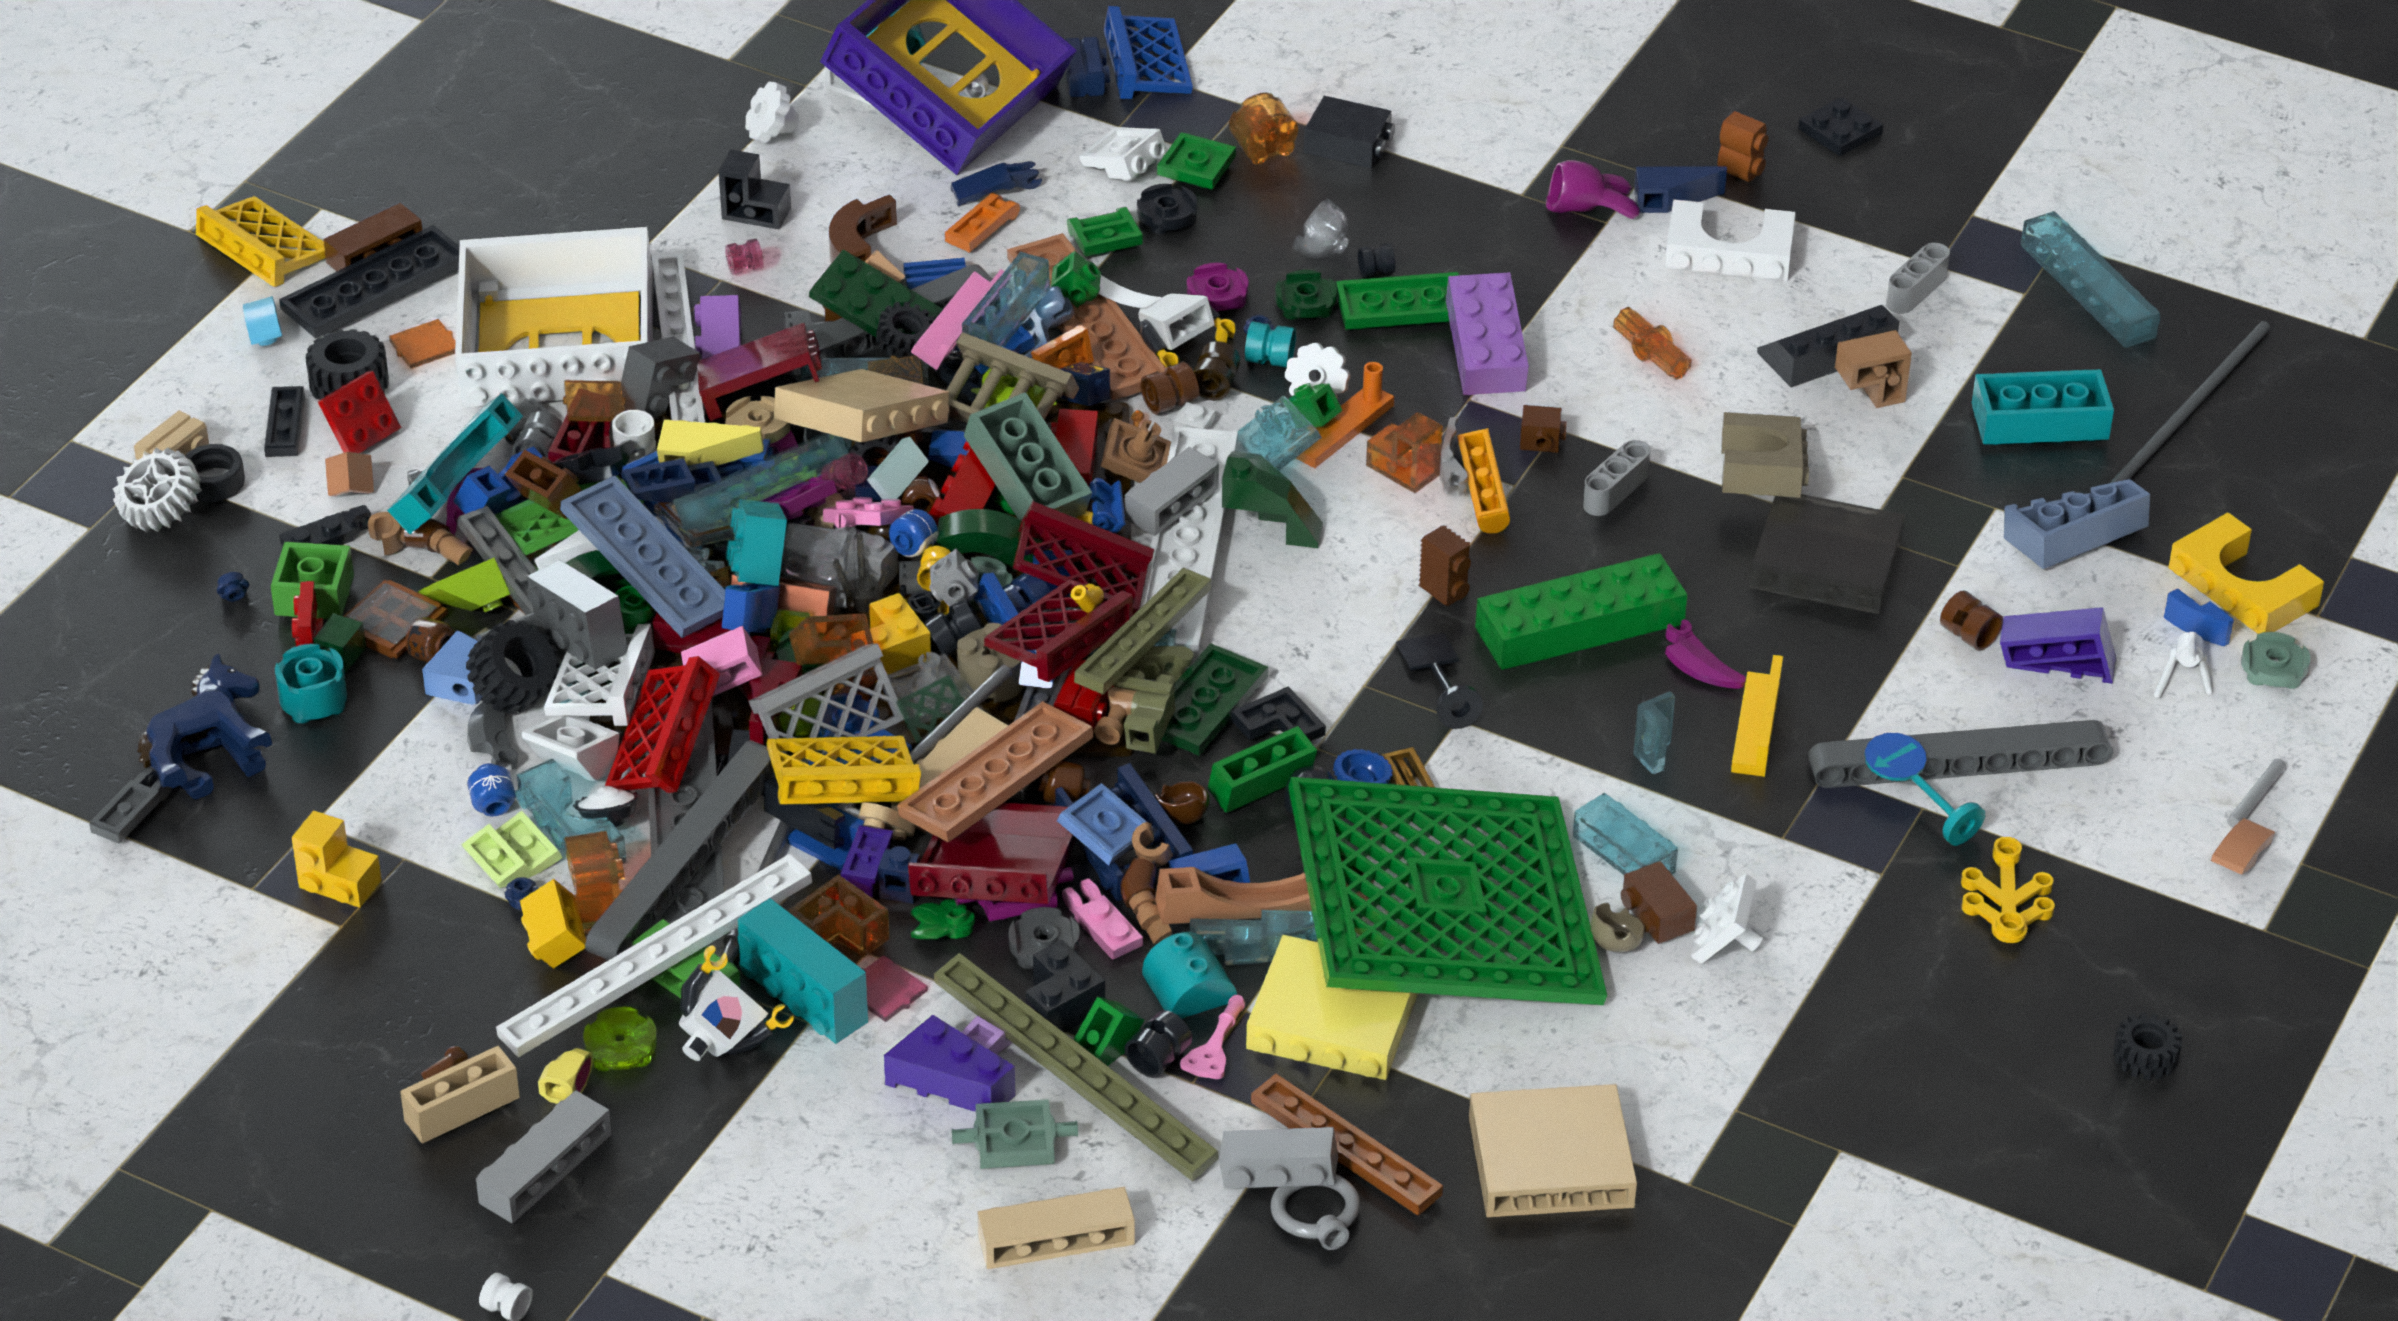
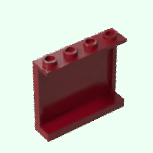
M803 322L699 360L697 365L698 389L710 421L722 417L721 396L799 367L808 365L815 383L819 382L818 371L823 370L819 350L820 346L814 330L807 331L806 325Z
M1002 803L950 842H946L933 835L920 863L909 862L908 864L911 895L1049 904L1077 839L1057 822L1060 813L1068 807Z

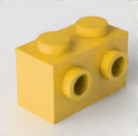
M552 879L520 900L523 912L521 921L528 932L529 942L527 945L534 958L537 960L542 959L554 969L585 949L586 938L575 895L559 882Z

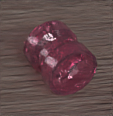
M756 238L747 240L742 245L732 243L725 246L726 260L732 275L742 273L744 269L748 268L752 270L763 268L762 250Z
M848 453L839 459L825 464L822 469V480H834L837 489L836 493H841L851 486L854 487L865 481L868 474L867 465L860 455Z

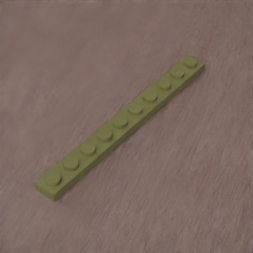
M958 953L934 973V980L938 986L977 1016L1004 1031L1005 1037L1192 1182L1219 1159L1217 1149L962 954Z

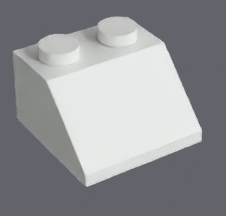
M555 716L522 731V738L540 759L554 764V767L558 769L570 770L580 774L583 779L596 781L610 773L618 752L620 733L577 716Z

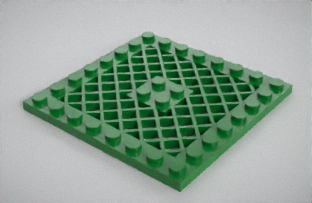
M1291 777L1288 788L1326 987L1604 1005L1607 991L1559 797ZM1345 817L1354 825L1350 826L1341 819ZM1379 820V821H1381L1382 823H1384V824H1385L1386 826H1388V827H1387L1386 829H1384L1382 826H1380L1379 824H1377L1375 821ZM1412 822L1422 830L1418 831L1409 824ZM1447 825L1449 828L1454 830L1455 833L1452 834L1451 832L1443 828V826ZM1479 827L1489 835L1485 836L1476 829ZM1514 830L1516 833L1521 835L1522 838L1519 839L1517 836H1515L1509 831ZM1365 831L1374 838L1370 840L1369 838L1361 834V832ZM1398 833L1399 835L1407 839V841L1403 842L1402 840L1397 838L1395 834ZM1433 836L1441 843L1438 845L1428 837ZM1462 839H1467L1475 846L1471 847L1470 845L1462 841ZM1496 841H1500L1501 843H1503L1504 845H1506V846L1509 847V848H1508V849H1504L1503 847H1501L1500 845H1498V844L1495 843V842H1496ZM1350 842L1359 849L1355 851L1346 843ZM1384 844L1393 852L1389 853L1380 846ZM1418 847L1427 854L1424 856L1418 851H1416L1414 848ZM1450 849L1453 850L1454 852H1456L1457 854H1459L1461 857H1459V858L1455 857V856L1452 855L1450 852H1448V850H1450ZM1486 852L1495 859L1491 861L1481 853ZM1519 854L1520 856L1528 860V862H1523L1515 855ZM1369 855L1379 863L1375 865L1365 857ZM1404 858L1407 860L1406 864L1400 861V859ZM1505 865L1506 867L1514 871V873L1510 874L1501 866ZM1356 867L1364 874L1361 876L1355 871H1353L1351 868ZM1386 870H1391L1392 872L1397 874L1398 877L1394 878L1393 876L1388 874ZM1491 876L1500 884L1497 886L1495 883H1493L1487 878ZM1524 878L1534 886L1531 888L1521 880ZM1375 880L1384 888L1379 889L1378 887L1373 885L1371 881ZM1510 889L1512 892L1520 896V898L1516 899L1507 891ZM1358 891H1360L1362 894H1364L1365 896H1367V897L1370 898V899H1368L1367 901H1365L1363 898H1361L1360 896H1358L1356 893H1357ZM1395 894L1400 899H1402L1403 902L1399 903L1394 898H1392L1391 895ZM1494 901H1497L1499 904H1501L1502 906H1504L1506 909H1505V910L1500 909V908L1497 907L1495 904H1493V902H1494ZM1530 903L1540 911L1538 913L1535 912L1527 904ZM1378 905H1380L1382 908H1384L1385 910H1387L1389 913H1388L1387 915H1385L1383 912H1381L1380 910H1378V909L1375 908V907H1377ZM1517 915L1518 917L1526 921V923L1522 924L1512 916ZM1485 916H1488V917L1491 918L1492 920H1491L1490 922H1488V921L1485 919ZM1366 917L1371 922H1373L1374 925L1370 926L1369 924L1361 920V918ZM1400 919L1409 927L1404 928L1403 926L1398 924L1396 920ZM1433 921L1444 929L1440 931L1430 923ZM1465 924H1469L1471 927H1473L1474 929H1476L1477 932H1476V933H1473L1471 930H1469L1468 928H1466L1464 925H1465ZM1499 927H1504L1512 934L1510 936L1507 935L1506 933L1501 931ZM1536 928L1546 936L1542 938L1532 930ZM1383 930L1386 931L1387 933L1392 935L1394 939L1390 940L1389 938L1381 934V932ZM1420 933L1429 941L1424 942L1423 940L1418 938L1416 934ZM1454 935L1464 943L1460 945L1452 940L1450 936ZM1486 937L1489 938L1490 940H1492L1493 942H1495V943L1497 944V946H1496V947L1492 946L1491 944H1489L1488 942H1486L1484 939H1485ZM1522 940V941H1524L1525 943H1527L1528 945H1530L1532 948H1531V949H1527L1525 946H1523L1522 944H1520L1518 941ZM1370 942L1380 950L1376 952L1366 944ZM1403 944L1406 945L1407 947L1412 949L1414 953L1410 954L1409 952L1401 948V946ZM1440 947L1441 949H1443L1444 951H1446L1449 955L1444 956L1443 954H1441L1440 952H1438L1435 948ZM1474 949L1484 957L1480 959L1471 953L1470 950ZM1508 951L1518 959L1514 961L1504 953ZM1543 954L1552 962L1548 963L1542 958H1540L1538 955Z

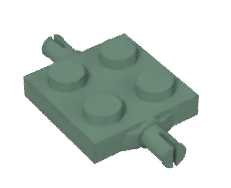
M1049 1099L975 1104L976 1120L974 1128L952 1129V1145L975 1143V1147L979 1151L980 1169L1055 1164L1054 1144L1056 1137H1078L1077 1120L1055 1122L1050 1113Z

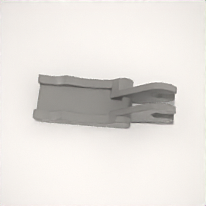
M1451 417L1441 450L1439 480L1442 482L1443 491L1446 494L1450 491V487L1455 485L1459 487V496L1467 491L1466 481L1468 475L1466 470L1453 457L1455 454L1454 445L1457 441V436H1455L1457 429L1455 426L1458 422V417Z

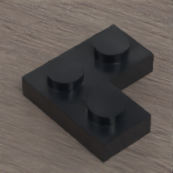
M1289 686L1231 711V721L1249 740L1277 728L1285 732L1299 726L1310 741L1325 736L1326 725Z

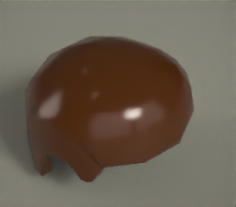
M1193 781L1178 782L1172 786L1164 785L1160 796L1158 793H1155L1158 803L1172 822L1178 826H1187L1198 821L1205 814L1210 803L1207 790L1202 785Z

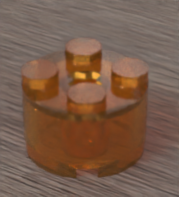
M1264 92L1247 98L1242 102L1244 107L1238 113L1234 111L1229 120L1230 132L1254 164H1261L1267 158L1279 154L1287 156L1295 149L1294 142L1298 135V124L1279 97H1274L1272 93Z

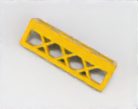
M1773 655L1770 674L1747 671L1731 772L1765 777L1780 688L1783 656Z

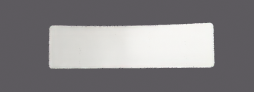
M1101 275L1099 294L1105 298L1138 308H1148L1161 299V297L1134 292Z

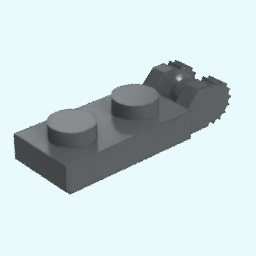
M145 768L134 780H130L90 821L91 833L120 844L160 801H164L170 795L173 788L169 786L161 787L160 780L155 783L157 778L156 771Z

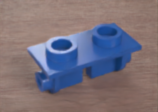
M1095 478L1089 484V488L1092 491L1091 499L1094 501L1092 503V523L1094 526L1117 534L1126 525L1121 482L1118 480L1111 486L1103 479Z

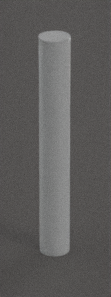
M2278 758L2273 760L2227 819L2231 827H2234L2239 821L2249 815L2286 767L2283 760Z

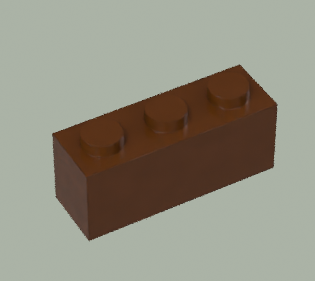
M398 203L324 238L326 263L335 271H339L422 231V221L402 203Z

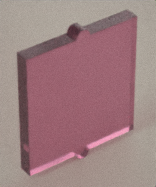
M884 955L867 968H861L866 972L868 1010L885 1022L903 1009H909L912 1002L928 991L927 985Z

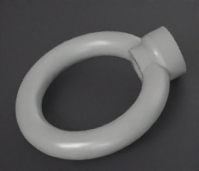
M1336 1175L1335 1185H1320L1339 1192L1345 1200V1208L1338 1217L1325 1215L1316 1224L1304 1223L1292 1218L1285 1207L1286 1201L1291 1194L1311 1186L1278 1187L1271 1199V1213L1276 1223L1282 1229L1298 1237L1319 1239L1323 1248L1327 1250L1338 1249L1347 1242L1349 1238L1347 1228L1354 1222L1360 1209L1359 1195L1349 1181Z

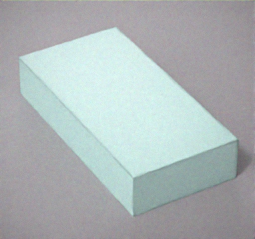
M910 437L901 439L867 481L882 499H898L929 460Z

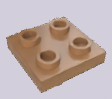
M1114 418L1109 428L1100 467L1141 483L1152 472L1167 464L1171 441L1159 436L1161 428L1156 422H1154L1149 431L1148 428L1152 422L1151 420L1143 421L1141 428Z

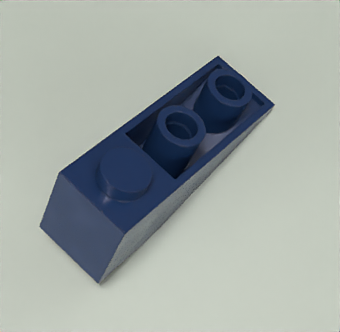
M1727 166L1636 167L1635 203L1638 205L1640 213H1668L1672 211L1673 199L1701 202L1724 194Z

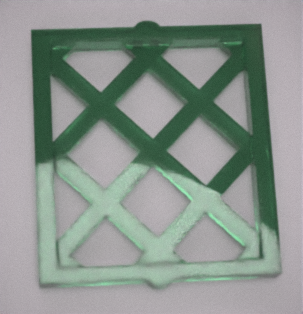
M950 675L896 701L907 723V728L911 730L918 744L922 739L916 730L917 727L928 730V736L935 729L937 716L943 719L949 716L939 712L942 701L953 704L951 713L964 702V698L961 697ZM941 684L939 694L928 691ZM946 685L950 687L955 699L943 696ZM921 694L919 704L909 701ZM926 696L937 699L934 710L923 706ZM906 706L917 709L914 720L909 717L905 709ZM922 711L933 715L930 726L919 722Z

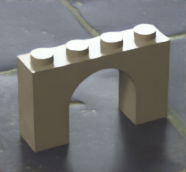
M1724 412L1721 436V454H1724L1722 493L1801 498L1802 486H1808L1809 480L1807 429L1801 428V417Z

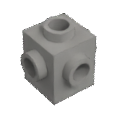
M955 549L930 567L931 585L929 588L938 601L942 602L944 600L950 607L965 597L970 601L978 591L977 576H979L975 565L969 559H965Z

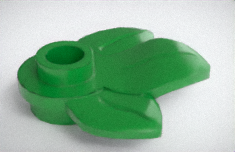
M945 899L940 905L924 903L911 910V915L921 922L911 932V938L938 939L945 935L949 938H963L972 933L973 925L975 924L974 913L966 910L965 904L957 906L955 899Z

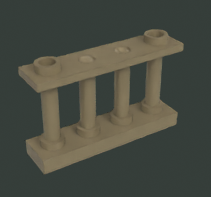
M962 332L956 343L964 360L946 390L949 391L948 419L952 417L968 423L970 414L985 408L1000 379L1007 374L1018 379L1008 399L1027 392L1029 387L1034 385L1043 387L1046 390L1037 406V410L1044 420L1057 397L1064 395L1074 399L1079 387L1073 375L1069 372ZM983 364L990 367L991 371L971 406L955 401L975 366Z

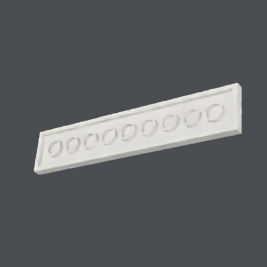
M1174 426L1167 463L1174 456L1191 447L1219 463V488L1156 536H1152L1150 548L1154 549V553L1148 565L1140 608L1183 567L1213 579L1225 508H1222V476L1228 455L1232 451H1236L1238 432ZM1210 591L1154 646H1185L1191 649L1194 655H1199Z

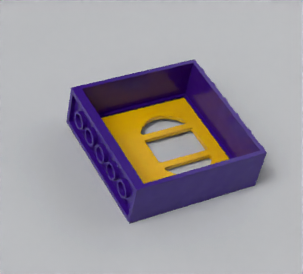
M867 0L837 25L820 62L955 175H958L1058 86L1077 51L1017 0H910L906 5L904 4L908 0ZM923 22L947 24L942 31L914 55L909 54L906 46V36L912 27ZM958 32L984 53L986 57L949 88L919 63L951 35ZM993 64L997 66L1000 83L995 92L982 98H967L959 95L960 92Z

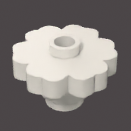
M769 81L765 88L761 87L757 90L756 95L751 100V109L746 114L745 128L750 131V138L767 143L771 136L776 137L778 133H791L795 130L799 121V113L790 105V95L786 94L785 86Z
M1312 343L1308 346L1300 347L1297 353L1298 357L1288 360L1285 378L1292 382L1289 388L1292 396L1294 395L1293 390L1305 383H1310L1311 386L1329 383L1336 398H1338L1337 393L1347 391L1350 372L1343 368L1346 358L1335 347L1323 348L1319 343ZM1316 370H1318L1321 373V378L1319 381L1316 379L1315 376Z

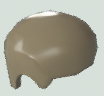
M1608 902L1594 908L1591 931L1598 946L1611 952H1628L1634 950L1642 943L1646 928L1639 918L1629 913L1627 908L1615 913L1611 911Z

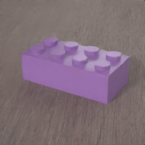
M1510 272L1448 276L1446 305L1463 395L1526 391L1529 365Z

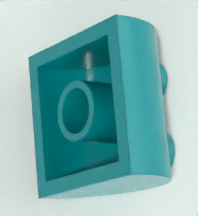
M1182 932L1171 935L1156 944L1144 960L1142 975L1164 1010L1173 1012L1181 1019L1226 1005L1232 996L1237 995L1233 983L1205 939L1199 934Z

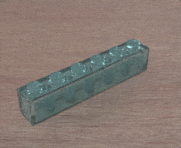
M2055 211L2024 221L2021 246L2119 343L2127 348L2156 338L2160 322V312L2125 280L2102 255L2093 249L2068 222Z
M825 433L674 499L673 502L684 530H690L708 525L730 515L733 507L738 508L739 499L761 501L850 461L851 457L843 437Z

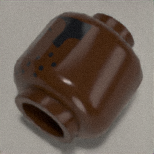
M422 617L417 619L406 633L408 653L414 659L429 662L454 635L453 628L446 622Z

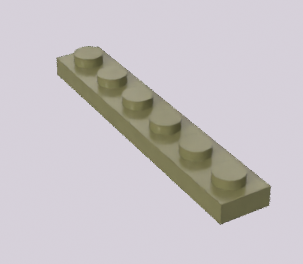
M1183 567L1075 671L1074 682L1104 694L1211 590L1212 579Z

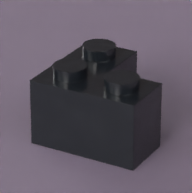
M731 149L718 170L722 219L779 230L791 210L790 184L761 179L760 154Z
M1062 939L1033 954L1034 987L1026 991V1004L1065 1033L1083 1023L1097 997L1105 998V979Z

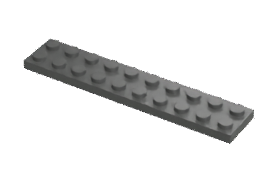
M647 673L641 674L642 686L645 681ZM665 680L657 681L654 691H656L665 682ZM671 692L658 702L659 706L672 695ZM712 699L677 792L666 793L660 787L648 788L651 856L717 777ZM653 708L645 714L644 720L654 711ZM659 721L647 731L648 735L660 725ZM721 844L657 923L664 919L671 924L724 893Z

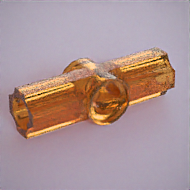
M1630 307L1620 310L1617 317L1614 318L1613 328L1631 343L1633 352L1640 361L1651 360L1675 380L1684 377L1691 368L1692 359L1673 343L1672 335L1664 325L1654 327Z

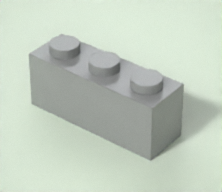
M1188 447L1125 494V519L1156 536L1219 488V463Z
M1334 1127L1223 1131L1219 1163L1224 1188L1335 1185L1338 1150Z

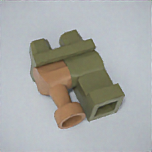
M1129 669L1108 691L1110 711L1107 717H1103L1098 721L1094 729L1095 736L1101 742L1112 745L1119 742L1123 730H1125L1127 749L1156 754L1171 716H1173L1176 710L1174 677L1161 674L1157 676L1155 681L1145 680V674L1140 670ZM1126 718V720H1125V722H1124V728H1123V726H1122L1121 723H1122L1123 719ZM1142 733H1148L1149 741H1140L1137 737Z

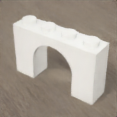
M1673 199L1665 268L1788 281L1795 212L1765 209L1763 228L1757 237L1742 243H1728L1712 238L1703 230V202Z

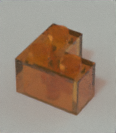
M1419 412L1399 426L1393 423L1389 424L1367 441L1366 466L1409 491L1417 493L1440 476L1443 426Z
M865 613L806 617L789 633L797 665L829 663L864 645L874 644ZM873 667L863 672L859 683L860 686L869 688L878 680ZM855 676L847 680L853 682ZM841 683L834 685L835 694L849 693L851 687Z
M606 831L564 838L568 870L573 883L574 895L584 931L591 930L623 891L619 888V880L625 879L622 859L619 858L616 842L610 843Z
M839 874L787 910L830 945L840 940L862 957L867 956L889 940L888 909Z

